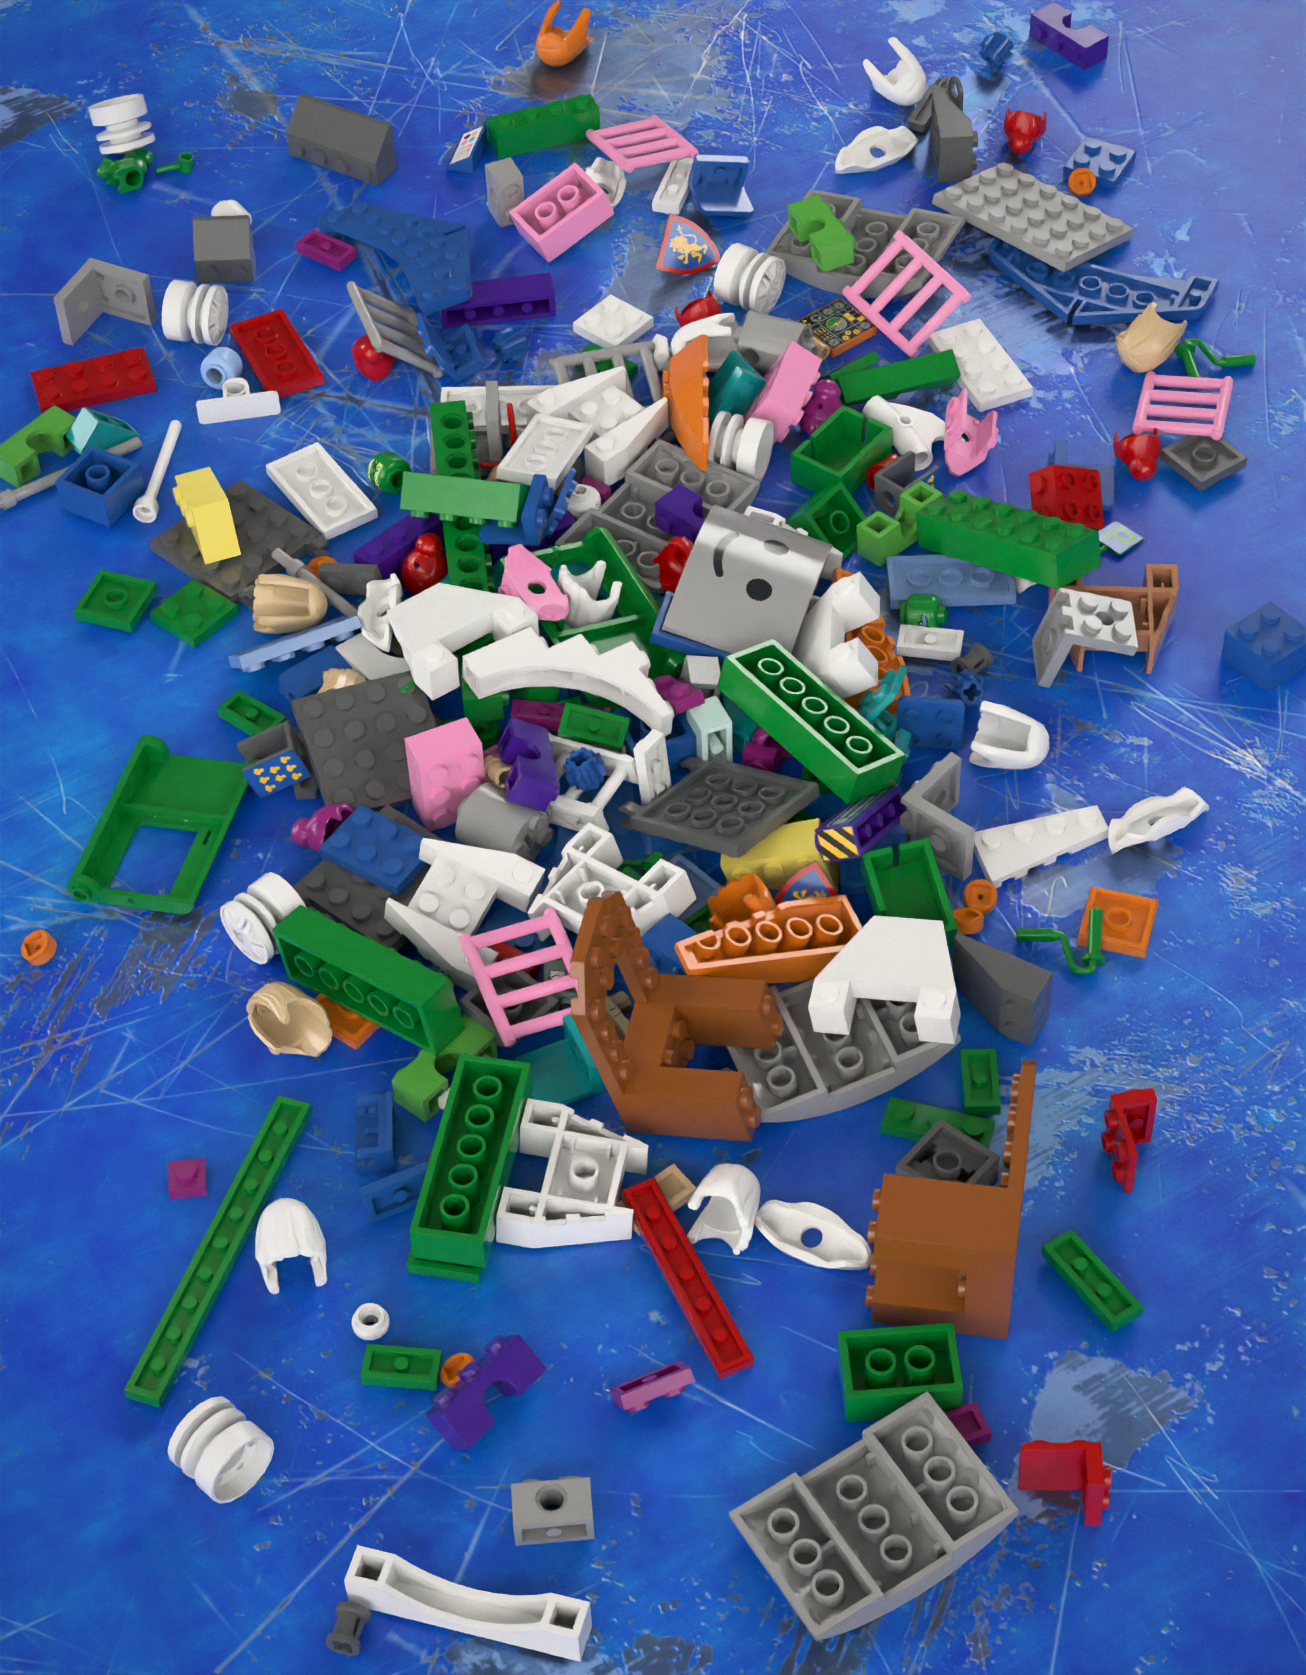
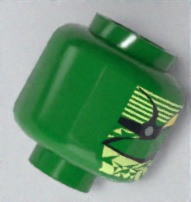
M384 451L373 457L367 471L368 478L374 486L386 494L395 495L402 491L403 471L412 472L409 463L396 453Z

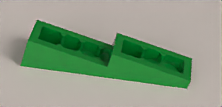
M953 349L838 376L835 382L840 388V397L843 405L850 406L867 403L876 395L889 400L896 399L900 393L952 386L961 374Z

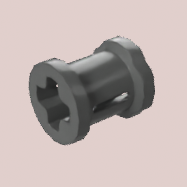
M975 643L970 646L969 652L966 655L952 661L951 670L958 674L959 671L968 668L973 671L974 675L978 674L981 670H987L992 666V654L982 644Z
M342 1601L336 1606L335 1613L337 1619L333 1632L327 1635L325 1642L326 1646L336 1653L355 1656L360 1653L361 1644L359 1640L364 1624L370 1622L372 1613L361 1604Z

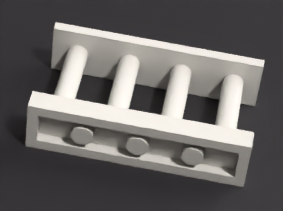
M548 732L549 740L552 744L553 760L556 761L558 781L565 772L563 764H566L565 760L571 755L570 752L580 750L581 747H585L588 751L591 749L594 754L599 752L604 762L603 766L607 773L606 775L610 776L592 802L584 803L577 801L583 791L581 789L578 790L575 786L569 787L564 795H558L555 801L549 803L545 811L548 814L549 823L580 831L590 822L609 831L610 828L602 810L623 780L638 784L635 758L627 754H617L557 737Z

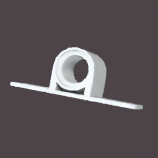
M231 378L225 381L222 386V398L199 400L196 402L200 424L277 415L281 412L277 391L250 394L249 384L243 378Z

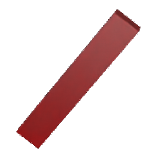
M655 1177L622 1190L621 1199L626 1208L634 1209L633 1221L719 1380L753 1366L754 1357Z

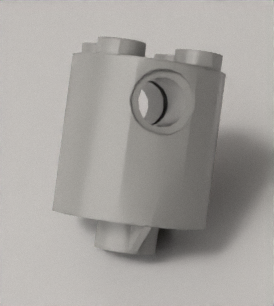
M749 310L744 325H738L734 334V342L738 343L736 352H739L759 373L766 374L792 341L817 355V345L813 339L812 328L809 324Z
M490 782L483 783L471 795H467L461 801L457 810L456 838L468 846L514 853L535 863V857L541 847L547 846L553 837L554 831L549 827L548 814L509 802L506 791Z

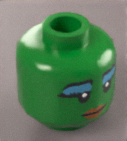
M912 594L908 597L907 601H903L901 604V624L927 628H941L942 625L947 624L948 607L942 605L938 595Z

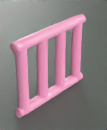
M656 115L651 116L650 119L604 129H588L585 134L596 147L627 173H631L637 168L687 157L694 158L695 154H699L695 146Z
M899 230L894 234V242L852 287H845L842 294L912 359L916 358L919 354L917 349L962 301L967 303L972 295L911 238ZM904 248L914 259L870 305L860 294ZM924 266L933 277L889 323L879 312L916 272ZM943 284L953 295L915 336L908 341L899 330Z
M1153 371L1147 372L1133 422V433L1140 435L1142 432H1153L1154 428H1157L1158 433L1210 436L1214 440H1220L1225 428L1233 389V378L1230 376H1226L1223 379L1156 375ZM1156 386L1185 389L1215 390L1220 391V393L1213 394L1154 390V387ZM1153 401L1212 405L1217 407L1216 409L1150 405V403ZM1147 416L1213 421V424L1147 420Z
M554 908L545 910L543 912L544 916L471 936L469 932L459 936L464 954L505 1047L515 1044L517 1038L563 1025V1017L571 1014L570 1007L510 1026L504 1012V1008L574 987L578 994L577 978H570V960L573 947ZM546 929L550 930L556 944L486 966L478 949ZM559 958L563 959L569 973L565 976L501 995H497L491 981L492 978Z

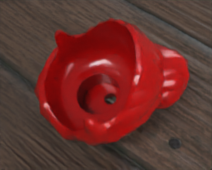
M1009 108L1006 110L1003 128L1008 137L1007 144L1009 150L1012 153L1024 155L1030 151L1032 142L1038 140L1044 134L1047 124L1045 111H1043V116H1039L1023 110L1011 113Z
M708 291V297L699 298L688 303L683 308L681 314L678 307H675L676 320L681 327L700 319L722 314L721 305L714 298L711 291Z
M367 334L356 340L351 348L352 358L361 375L372 381L385 378L391 372L394 361H397L396 357L383 351L376 352Z
M1154 428L1153 434L1142 433L1136 435L1132 433L1123 437L1120 442L1118 441V432H1116L1113 438L1114 454L1120 462L1129 466L1130 475L1137 481H1147L1153 478L1157 471L1156 460L1161 452L1158 429Z
M425 533L419 536L415 543L416 548L409 552L401 564V584L411 595H417L440 583L448 575L447 558L443 552V543L436 533Z
M676 536L670 539L668 546H664L652 560L653 563L659 564V583L664 591L675 593L694 544L685 536Z

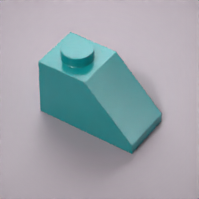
M86 407L81 409L66 435L75 445L73 449L80 455L90 446L107 450L136 436L139 438L141 436L125 420Z

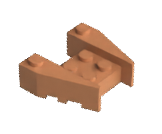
M1146 564L1143 587L1083 586V576L1063 587L1131 601L1138 641L1136 652H1145L1146 674L1152 673L1176 611L1179 591L1178 564ZM1048 587V608L1058 589ZM1073 644L1069 655L1077 672H1082L1085 650H1105Z

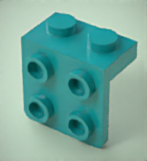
M731 351L709 383L708 418L712 422H714L720 411L729 412L731 416L734 414L744 416L767 382L739 352Z
M903 665L895 672L892 669L887 671L879 681L880 687L875 692L869 690L858 703L860 708L857 712L891 742L897 730V718L885 708L895 699L907 672V668Z
M571 1014L563 1017L565 1039L515 1058V1061L531 1063L532 1099L566 1105L606 1090V1086Z

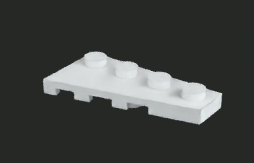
M1098 805L974 832L973 851L986 880L991 882L995 888L1001 887L1004 880L1014 877L1016 880L1027 875L1028 870L1037 865L1043 864L1047 866L1056 862L1057 856L1066 852L1073 854L1108 838L1109 828Z

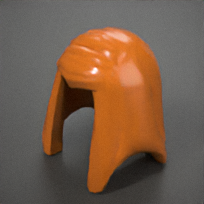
M557 0L549 7L536 39L537 54L545 64L552 67L564 66L573 61L594 41L593 37L588 36V24L591 16L589 9H583L570 32H567L558 26L552 27V21L561 8V2Z
M755 872L742 874L739 880L735 877L728 880L726 886L722 885L717 889V896H710L707 899L712 916L709 919V924L714 932L724 929L725 924L737 920L740 923L750 919L754 913L762 910L764 913H767L776 908L769 890Z

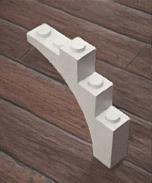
M528 627L463 656L462 677L478 699L501 691L523 687L554 686L576 689L604 697L626 708L643 720L652 730L660 731L665 736L671 734L674 710L667 700L661 698L655 684L648 678L649 658L644 651H640L633 641L599 655L595 645L589 644L582 634L549 648L546 640L542 636L538 637L532 627Z

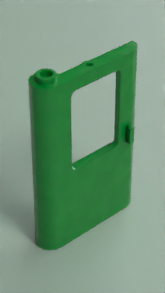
M594 527L587 531L583 541L531 552L550 568L584 562L591 570L597 561H605L606 569L601 586L608 597L610 596L613 582H622L619 600L616 605V609L622 618L574 629L570 628L564 619L557 621L538 619V624L553 646L582 634L589 644L595 645L599 655L633 641L640 651H644L649 658L648 678L653 681L657 677L669 675L679 680L685 657L688 654L649 643L661 607L608 528ZM500 558L499 563L505 569V558ZM533 583L528 585V589L532 593L542 594L545 592L540 584ZM582 691L590 702L606 700L604 697Z
M153 735L140 736L67 883V889L71 896L80 902H94L175 914L190 913L248 789L249 783L242 774V768L259 761V759L253 758L251 763L245 764L171 755L166 743L162 739ZM141 826L197 833L176 881L167 896L109 889L138 828Z

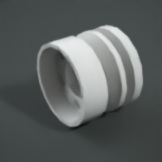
M143 94L120 96L88 107L92 125L106 126V130L96 135L98 141L109 140L99 146L101 154H123L142 148L144 145L155 141L153 132L141 133L152 127L151 122H138L137 120L138 117L148 112Z
M740 243L731 245L722 256L715 273L713 285L716 299L734 306L741 305L747 311L752 310L768 314L775 306L784 286L786 276L784 260L764 252L759 254L757 250Z
M180 280L170 282L166 289L162 306V328L166 339L189 342L193 338L194 342L198 344L206 343L212 346L220 344L228 321V296L225 288L219 285L211 286L204 283L197 287L196 283Z
M720 411L713 422L709 434L707 459L733 471L736 467V472L761 482L771 458L774 441L773 422L751 417L744 427L742 415L734 414L731 416L729 412Z
M269 872L249 885L247 894L244 892L234 896L233 900L222 905L220 917L226 932L243 954L256 963L265 964L273 958L274 954H279L272 929L299 905L304 907L306 905L286 880L277 874Z
M219 1396L200 1403L184 1417L170 1439L167 1452L171 1462L181 1468L185 1475L195 1479L196 1485L212 1500L222 1504L239 1498L256 1484L272 1460L274 1444L273 1440L256 1424L247 1421L245 1414L236 1409L233 1403L223 1396Z

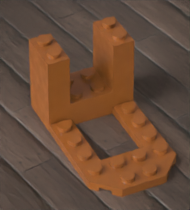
M606 890L601 893V897L588 899L570 960V978H577L578 997L571 998V1015L627 1132L751 1142L754 1129L759 1128L761 1123V1108L756 1105L753 1098V1089L748 1086L743 1072L686 1067L688 1060L691 1061L693 1059L694 1044L774 1049L777 1036L782 1035L784 1019L782 1014L778 1013L775 995H771L766 980L658 974L657 969L653 967L650 960L649 950L643 944L640 929L636 927L632 919L631 908L626 905L621 891ZM616 962L635 1002L624 1042L620 1040L615 1029V1023L610 1019L605 1006L607 991L611 990L614 984L613 970Z
M1023 1058L1021 1073H1013L1007 1120V1139L1005 1140L1003 1156L1004 1168H1010L1009 1172H1001L1000 1187L884 1173L882 1189L874 1188L872 1211H878L877 1220L870 1219L867 1243H874L870 1275L876 1276L875 1285L867 1284L865 1307L872 1308L871 1323L893 1326L954 1323L955 1333L1008 1340L1037 1060Z

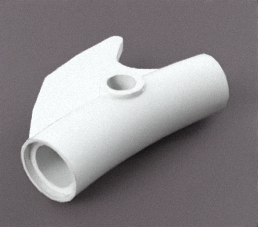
M880 395L872 397L863 408L862 414L865 415L866 420L871 417L893 428L892 445L901 456L910 450L915 453V471L923 470L931 464L933 460L931 453L932 444L939 440L944 441L945 422L927 411L887 402Z

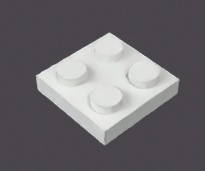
M610 294L573 322V332L602 348L616 347L633 343L654 326V318Z

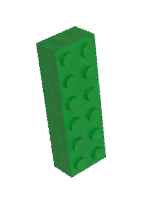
M964 490L952 491L949 493V496L928 504L927 508L915 513L920 548L1055 589L1063 588L1101 566L1099 533L1097 530L1086 528L1083 524L1065 522L1058 517L1037 514L1034 510L1016 508L1009 503L995 502L988 497L967 494Z
M771 639L725 657L717 688L847 805L896 784L906 754L777 641Z
M299 905L272 929L288 979L318 995L323 994L326 999L436 1056L465 1030L461 1018V1009L457 1004L453 991L454 985L445 974L436 973L426 968L421 962L417 960L412 961L400 955L395 949L391 947L386 948L376 943L371 937L367 935L362 936L350 930L345 924L336 923L326 918L321 912L317 910L312 911L302 905Z
M460 1054L409 1230L414 1258L486 1268L496 1232V1215L504 1187H508L520 1141V1125L528 1098L531 1099L533 1092L531 1063Z

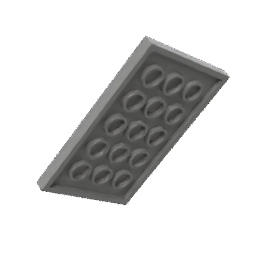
M999 163L994 167L935 193L932 201L933 205L952 215L965 217L966 222L1063 272L1131 239L1133 228L1124 224L1122 220L1112 218L1102 213L1100 209L1090 207L1080 202L1078 198L1068 196L1058 191L1056 187L1046 185L1036 180L1034 176L1014 169L1008 163Z

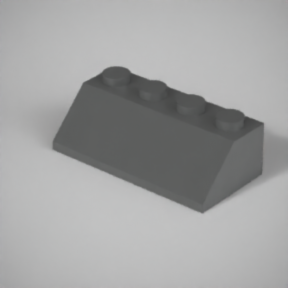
M303 93L298 96L286 132L289 155L379 186L396 170L392 124Z

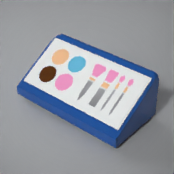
M481 126L461 135L447 165V170L474 173L488 141L486 126Z

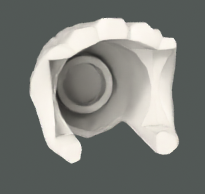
M891 37L888 42L902 59L898 62L896 68L890 71L888 75L883 76L868 59L863 61V66L873 82L872 85L875 91L893 103L910 106L922 99L926 90V77L919 62L909 49L897 38Z
M734 313L717 314L681 327L674 334L671 341L672 355L674 356L701 334L707 335L708 372H717L729 353L737 351L738 343L734 342V334L738 326Z
M597 561L591 570L578 576L572 575L566 565H561L558 574V588L563 595L568 594L570 610L564 620L570 628L574 629L612 619L619 600L622 582H613L609 598L596 601L606 569L605 561Z
M982 701L980 712H982L981 719H979L977 726L979 731L976 732L975 739L971 744L972 754L969 757V762L982 767L1017 770L1037 766L1046 758L1049 752V734L1043 724L1010 707Z
M719 1164L711 1169L703 1178L690 1198L688 1207L697 1210L704 1197L711 1196V1199L687 1234L692 1245L702 1239L719 1238L732 1248L735 1255H739L740 1251H744L749 1246L758 1213L761 1191L758 1179L749 1169L739 1164Z
M281 1198L273 1201L264 1209L260 1216L255 1238V1258L260 1264L264 1282L269 1292L272 1294L279 1293L276 1261L296 1257L299 1254L310 1257L316 1286L324 1285L327 1281L326 1241L317 1219L303 1202L291 1198Z

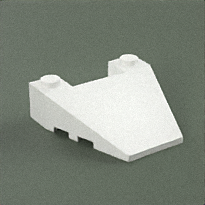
M861 572L841 578L829 587L805 616L791 653L841 698L853 696L878 685V661L858 637L844 643L845 633L879 619L880 596Z
M438 583L386 610L397 641L400 642L403 656L410 667L414 683L433 701L460 686L458 662L452 652L488 633L493 634V639L498 641L528 627H532L539 637L538 615L519 597Z
M873 916L815 977L808 1005L814 1032L849 1035L857 998L915 1002L917 1006L914 1018L919 1041L955 1044L961 1013L943 921Z

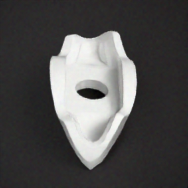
M882 126L868 128L858 134L850 145L840 150L835 164L836 173L877 171L888 165H893L908 155L916 147L919 140L905 126L890 130ZM872 148H879L883 150L885 156L876 158L871 155L870 150Z
M597 157L592 166L587 167L585 173L599 187L608 191L609 194L606 195L614 209L620 202L625 190L626 179L624 177V170L614 161Z
M395 573L390 574L391 577L389 579L373 580L367 583L366 599L360 604L357 612L362 626L361 633L379 649L386 652L390 650L394 631L387 614L383 617L381 616L389 608L401 603L403 598L401 583Z
M1186 787L1179 789L1175 794L1168 797H1149L1134 804L1122 818L1112 819L1110 822L1108 842L1112 855L1123 848L1145 841H1156L1180 828L1186 827L1202 812H1208L1209 805L1193 790Z
M779 1200L767 1201L758 1210L754 1223L755 1226L775 1247L786 1255L816 1267L840 1270H860L870 1267L871 1250L868 1243L831 1210L810 1202L786 1203ZM811 1228L820 1230L823 1236L821 1243L813 1248L802 1244L803 1233Z

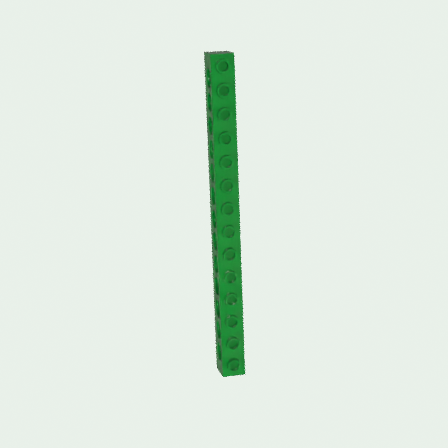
M465 400L430 403L437 475L481 479L480 471H474V469H479L478 452L471 451L477 449L475 431L469 432V430H474L473 412L466 411ZM458 516V521L442 520L449 584L495 593L493 575H487L488 572H492L491 554H484V551H490L489 544H484L479 540L482 524L468 523L467 516ZM492 638L482 647L496 642L495 639ZM458 656L464 716L467 717L470 723L504 719L503 706L509 705L508 690L478 699L462 677L463 658Z

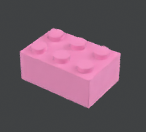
M576 163L572 164L509 212L518 232L548 263L615 214L606 193Z
M792 341L764 375L763 378L767 382L750 405L744 419V427L751 417L769 420L773 422L774 426L773 445L776 441L781 443L790 430L789 426L793 425L795 427L804 414L801 407H804L812 396L813 392L809 389L814 387L821 375L818 369L822 359Z
M467 717L404 738L413 807L425 829L430 832L456 823L457 810L461 801L467 795H471L477 787L486 783L482 743Z

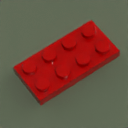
M283 309L229 325L231 337L264 392L277 391L279 399L325 384L323 373Z
M144 347L30 372L41 414L53 405L67 412L157 391Z

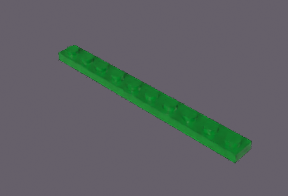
M277 1096L124 1388L126 1398L158 1408L162 1407L312 1114L311 1104Z

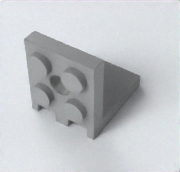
M89 258L53 298L63 343L72 346L102 312L152 326L157 320L148 274Z
M486 381V427H474V430H469V432L475 431L477 449L471 451L478 452L479 464L481 462H501L503 459L498 381ZM430 430V473L437 475L432 430ZM479 466V469H474V471H480L481 476H488L493 468H481Z
M1059 587L1032 639L1037 686L1050 688L1073 644L1134 656L1138 649V641L1131 601Z
M950 752L942 761L935 762L929 773L921 780H916L911 785L909 791L901 798V803L907 806V810L900 816V825L906 828V843L928 838L937 866L964 882L972 874L975 829L949 814L959 803L962 760L961 757Z

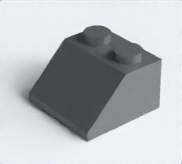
M249 215L193 217L194 262L198 283L254 281L256 256Z
M523 970L491 979L497 995L538 984ZM476 984L459 1000L461 1016L465 1014L496 1035L497 1046L505 1047L478 984ZM551 994L504 1008V1012L511 1026L547 1015L558 1004L559 1000ZM523 1037L517 1038V1039H516V1043H517L519 1040H521Z

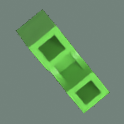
M819 195L787 205L790 230L800 243L810 240L811 257L822 272L854 262L853 250L856 249L854 236L845 230L841 219H837L834 216L830 205L825 204Z
M53 405L0 445V478L19 488L41 474L37 454L54 452L64 457L72 451L75 445L66 435L76 417Z
M920 480L899 495V509L893 519L878 510L857 525L858 554L881 567L886 563V556H896L918 540L915 513L927 508L928 504L943 499V493Z
M465 1014L461 1016L465 1030L437 1056L422 1049L419 1055L409 1065L399 1069L392 1079L395 1102L425 1123L441 1110L438 1105V1098L449 1088L448 1079L442 1075L448 1071L456 1070L460 1054L482 1057L487 1054L491 1058L498 1057L496 1035Z

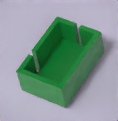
M842 405L810 435V441L806 439L791 453V482L816 493L819 489L841 480L848 492L852 494L866 480L868 468L886 458L887 455L892 454L893 428L870 417L867 420L866 443H864L865 415Z
M925 838L898 845V866L892 867L894 853L892 846L866 852L861 857L860 872L874 916L943 921L948 947H953L954 937L957 934L958 928L929 839Z

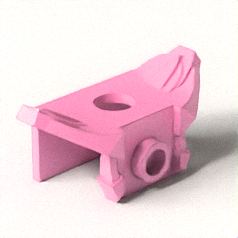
M965 388L957 397L951 398L946 408L945 462L949 467V473L956 477L982 463L986 458L988 450L994 448L998 442L996 439L998 434L996 420L999 414L992 410L987 413L982 422L967 414L968 390ZM965 433L969 442H965L959 437Z
M522 544L509 547L498 594L519 597L538 615L539 620L557 621L565 619L570 610L568 594L563 595L550 575L552 569L528 551ZM533 583L540 584L545 592L542 594L532 593L528 589V585Z

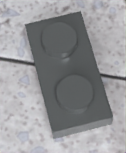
M322 563L318 569L321 581L339 595H367L366 585L368 582L383 580L377 564Z

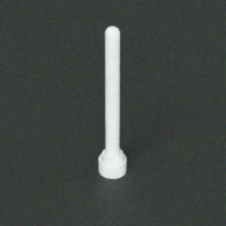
M173 420L170 423L146 493L135 502L133 515L141 522L151 523L157 517L159 505L156 498L182 427L178 420Z

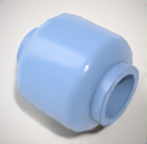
M218 347L205 357L201 363L200 372L206 384L217 390H222L225 381L240 377L243 364L240 356L234 350L227 347Z

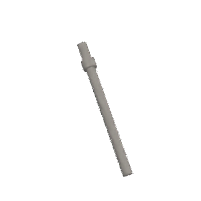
M136 436L104 451L121 457L141 448L142 442ZM70 466L15 490L7 489L0 492V509L7 510L16 506L17 501L56 485L55 481Z
M280 548L273 551L272 558L286 568L288 575L318 584L325 592L327 601L344 615H357L358 609L308 571V566L298 558L293 559ZM392 636L390 651L399 658H404L400 642Z

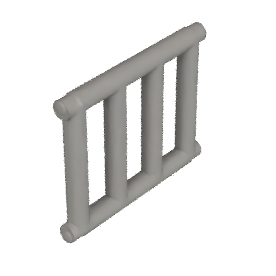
M354 281L347 283L348 293L376 352L383 351L433 373L435 378L443 376L435 357L430 359L422 347L425 341L416 330L415 326L418 325V321L413 308H405L357 286Z
M652 341L548 359V365L550 369L555 370L558 385L570 382L566 367L583 364L587 377L597 374L594 362L611 359L614 368L625 367L623 357L640 354L653 403L662 399V388L651 351H654ZM625 367L626 394L635 400Z

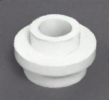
M366 1303L356 1310L351 1323L354 1333L359 1338L375 1340L382 1337L388 1331L390 1320L388 1313L381 1306L375 1303ZM369 1322H376L374 1325H366Z

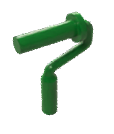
M1198 338L1184 339L1175 347V354L1178 358L1182 359L1188 377H1200L1193 356L1195 345L1216 366L1228 368L1256 364L1254 353L1223 356L1218 359L1204 342Z
M1092 908L1089 910L1087 953L1081 956V962L1088 966H1076L1068 938L1064 932L1057 931L1054 928H1017L1016 930L1017 942H1055L1060 940L1068 967L1073 974L1089 975L1096 970L1097 966L1105 964L1106 957L1101 955L1102 909Z

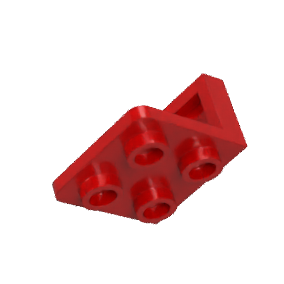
M1053 464L1029 473L1032 510L1036 511L1037 514L1058 517L1062 521L1072 524H1083L1086 528L1100 530L1104 527L1100 474L1097 470Z
M1154 1088L1130 1089L1123 1093L1110 1095L1109 1109L1104 1111L1106 1130L1101 1132V1143L1104 1152L1110 1153L1112 1158L1111 1173L1115 1183L1121 1184L1124 1194L1131 1193L1133 1189L1138 1157L1135 1144L1151 1142L1157 1106V1096Z
M1036 1440L1020 1446L1018 1488L1020 1490H1081L1084 1526L1100 1525L1102 1510H1109L1110 1465H1103L1101 1442L1074 1440L1070 1443H1049L1044 1440Z

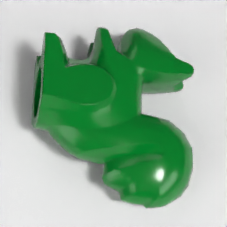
M144 148L129 151L124 155V159L115 161L104 156L97 168V175L102 179H107L106 183L108 185L119 184L118 191L121 194L141 188L144 175L147 172V166L154 160V156L151 151Z

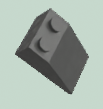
M932 88L930 136L938 183L961 182L964 179L970 178L972 170L977 169L976 153H973V148L978 147V133L972 130L969 117L938 88Z
M957 933L954 937L952 967L955 986L999 1033L1011 1040L1030 1046L1049 1017L1053 972Z

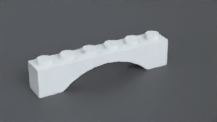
M357 1545L344 1579L348 1601L361 1604L367 1609L581 1662L592 1628L590 1602L554 1593L507 1595L477 1590L432 1575L410 1564L396 1554Z

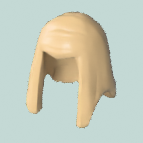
M260 574L258 579L255 580L253 595L256 599L253 600L254 613L252 615L253 621H255L253 624L254 631L265 634L298 632L316 626L325 617L328 603L325 592L318 584L284 574Z

